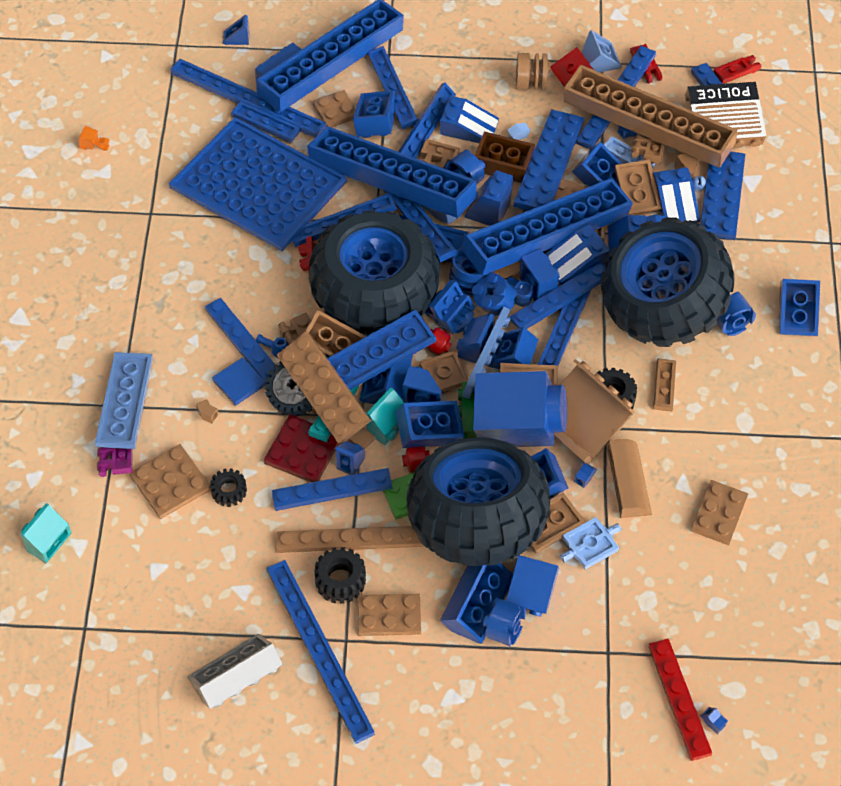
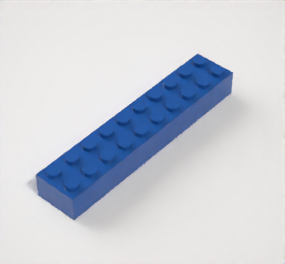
M376 0L256 79L257 95L281 113L367 55L369 51L376 49L403 30L404 15L384 0Z
M329 126L307 145L310 158L342 175L458 218L477 198L476 180Z
M610 178L468 234L465 237L462 251L483 276L518 262L522 256L539 249L545 251L555 247L573 232L585 226L591 225L596 230L614 223L628 215L633 202L618 184Z

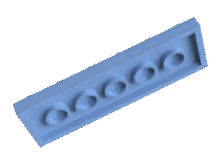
M114 353L95 440L96 447L135 449L153 362L152 354Z

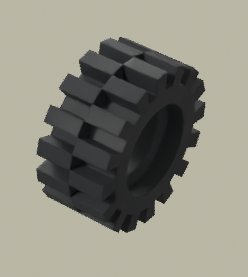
M225 468L223 473L219 470L217 476L213 475V480L210 481L212 497L217 504L220 502L221 506H224L227 503V507H231V503H234V506L238 505L237 501L240 503L243 501V497H246L247 486L242 473L240 474L238 470L234 473L233 468H230L229 472H227ZM226 483H234L236 485V489L232 492H223L221 487Z

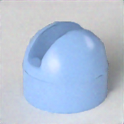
M695 176L693 178L695 191L705 189L706 180L703 176Z

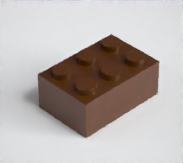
M484 131L475 156L484 162V174L492 175L497 170L512 175L513 181L522 183L533 156L535 144Z

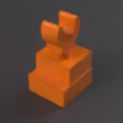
M84 126L79 136V148L84 150L87 148L93 149L97 145L100 149L108 151L110 139L105 137L98 138V130Z

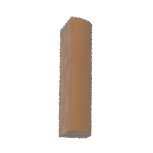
M630 439L609 440L607 451L620 517L629 518L652 515L638 444Z

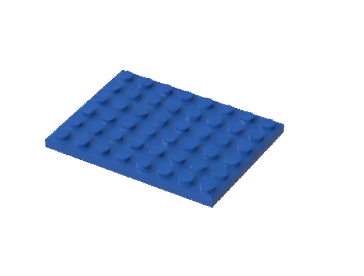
M234 117L169 182V188L278 250L283 251L293 241V238L302 231V228L345 185L347 177Z

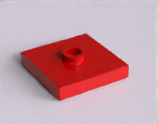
M578 47L550 66V69L563 87L567 85L580 65L594 70Z

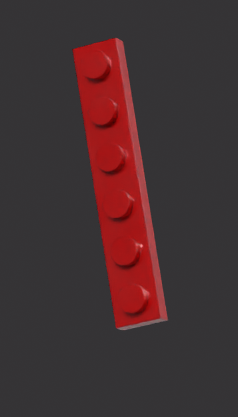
M669 638L649 643L648 648L690 760L694 761L711 756L712 750Z

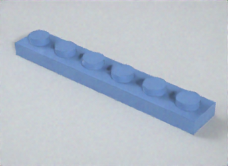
M503 307L465 386L463 397L469 399L472 392L475 393V374L486 373L487 369L484 367H489L493 357L490 354H495L499 345L496 341H501L505 332L502 329L503 327L507 328L511 318L508 317L510 309Z

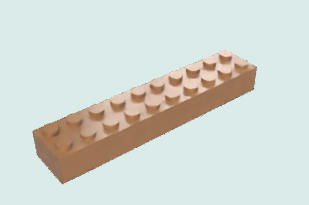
M583 65L579 66L564 87L565 103L719 168L736 144L737 129Z

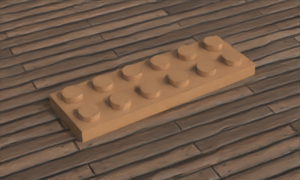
M305 331L277 354L338 444L341 445L372 421L309 332Z

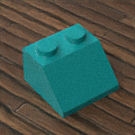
M390 388L367 412V415L372 420L367 424V430L383 445L396 438L399 428L395 412L404 403L393 388Z

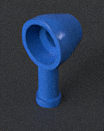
M259 334L256 338L258 344L260 343L271 348V352L276 358H278L277 354L289 345L282 337L272 341Z

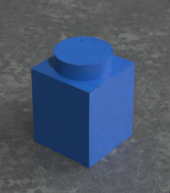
M546 371L475 374L473 430L478 437L506 441L516 445V447L554 446V433L566 431V390L564 385H552Z

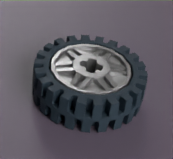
M280 361V365L276 364L273 366L274 370L269 371L270 377H266L267 384L265 389L267 392L265 393L269 402L279 412L288 416L305 415L306 411L311 412L313 406L299 386H294L297 383Z

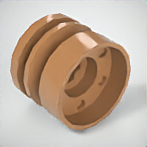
M529 53L517 54V89H528L530 81H533L534 89L538 88V82H541V89H546L550 69L547 53L542 54V61H539V53L535 54L534 61L530 60Z

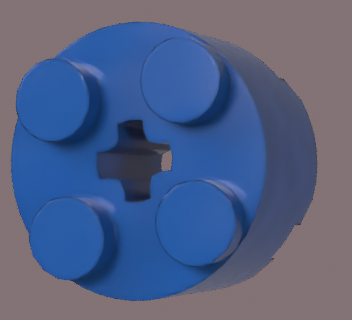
M469 150L460 152L444 165L446 170L476 180V185L484 179V162Z
M493 272L481 278L472 288L475 303L488 314L499 316L503 307L511 310L515 304V288L502 276Z
M740 292L730 295L731 301L725 315L722 314V316L717 318V325L728 336H735L744 332L747 329L745 326L748 323L752 324L756 317V313Z
M496 598L493 602L491 615L487 614L483 626L487 627L485 637L511 647V644H515L522 631L523 626L520 624L521 619L525 620L526 608Z

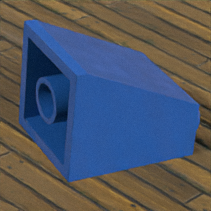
M496 170L477 190V198L470 204L464 217L488 226L501 222L511 203L513 176Z
M519 555L506 601L529 609V614L541 617L542 613L547 614L560 567Z

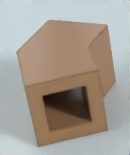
M208 399L196 403L201 418L213 424L218 416V409L211 406Z

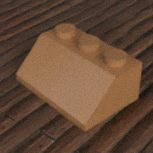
M317 310L306 329L322 352L328 357L367 337L320 310Z

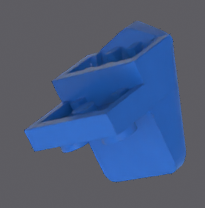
M450 280L431 300L425 315L454 334L463 332L466 324H470L474 317L473 310L476 307L469 295L463 294L457 282Z

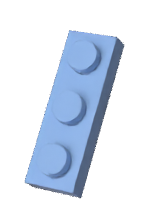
M613 136L604 144L623 164L644 160V155L641 154L637 158L632 157L631 147Z

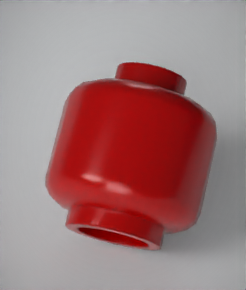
M438 327L434 330L430 329L436 337V342L426 347V349L436 355H441L443 351L447 353L452 345L449 342L451 335Z
M424 446L407 448L406 455H402L403 467H407L410 473H414L425 457L430 455L429 450H426Z

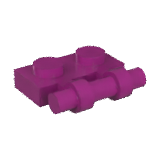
M98 448L97 456L99 461L97 462V470L100 477H105L108 469L112 470L113 475L132 473L133 449Z

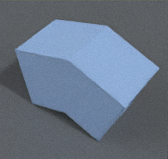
M526 123L515 124L507 129L511 138L517 140L527 138L530 132Z

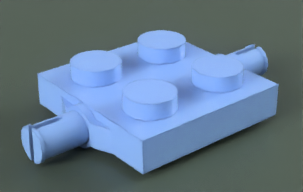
M597 517L563 535L562 539L569 547V550L560 554L561 560L565 562L574 557L584 569L593 566L619 550L612 535L621 531V527L616 523L610 528H606Z

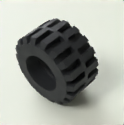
M605 368L603 372L598 371L597 373L605 379L603 383L607 387L613 386L621 395L619 398L622 400L625 397L633 404L631 406L633 409L637 395V384H635L634 378H630L628 372L623 373L624 370L622 369L618 371L615 370L616 368H611V370Z
M336 547L332 548L331 552L327 550L324 552V556H319L314 570L315 585L318 588V593L323 595L325 600L330 598L332 603L340 601V604H344L345 600L351 602L353 597L358 598L360 592L364 590V585H366V567L364 566L363 558L360 559L358 553L353 554V550L350 548L348 551L345 550V547H341L340 550H337ZM336 570H345L351 574L348 579L343 581H336L329 577Z

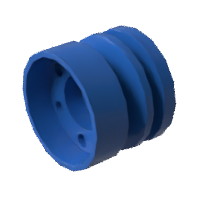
M462 247L456 250L457 255L452 257L449 281L455 280L463 294L473 295V286L486 275L482 276L462 251Z

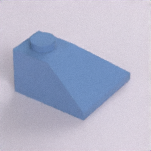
M593 30L589 31L582 54L592 68L597 72L620 69L622 66L612 42Z

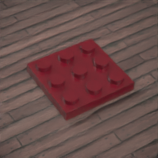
M289 415L265 456L264 464L308 482H317L323 475L339 444L332 434L327 442L309 436V429L313 423Z

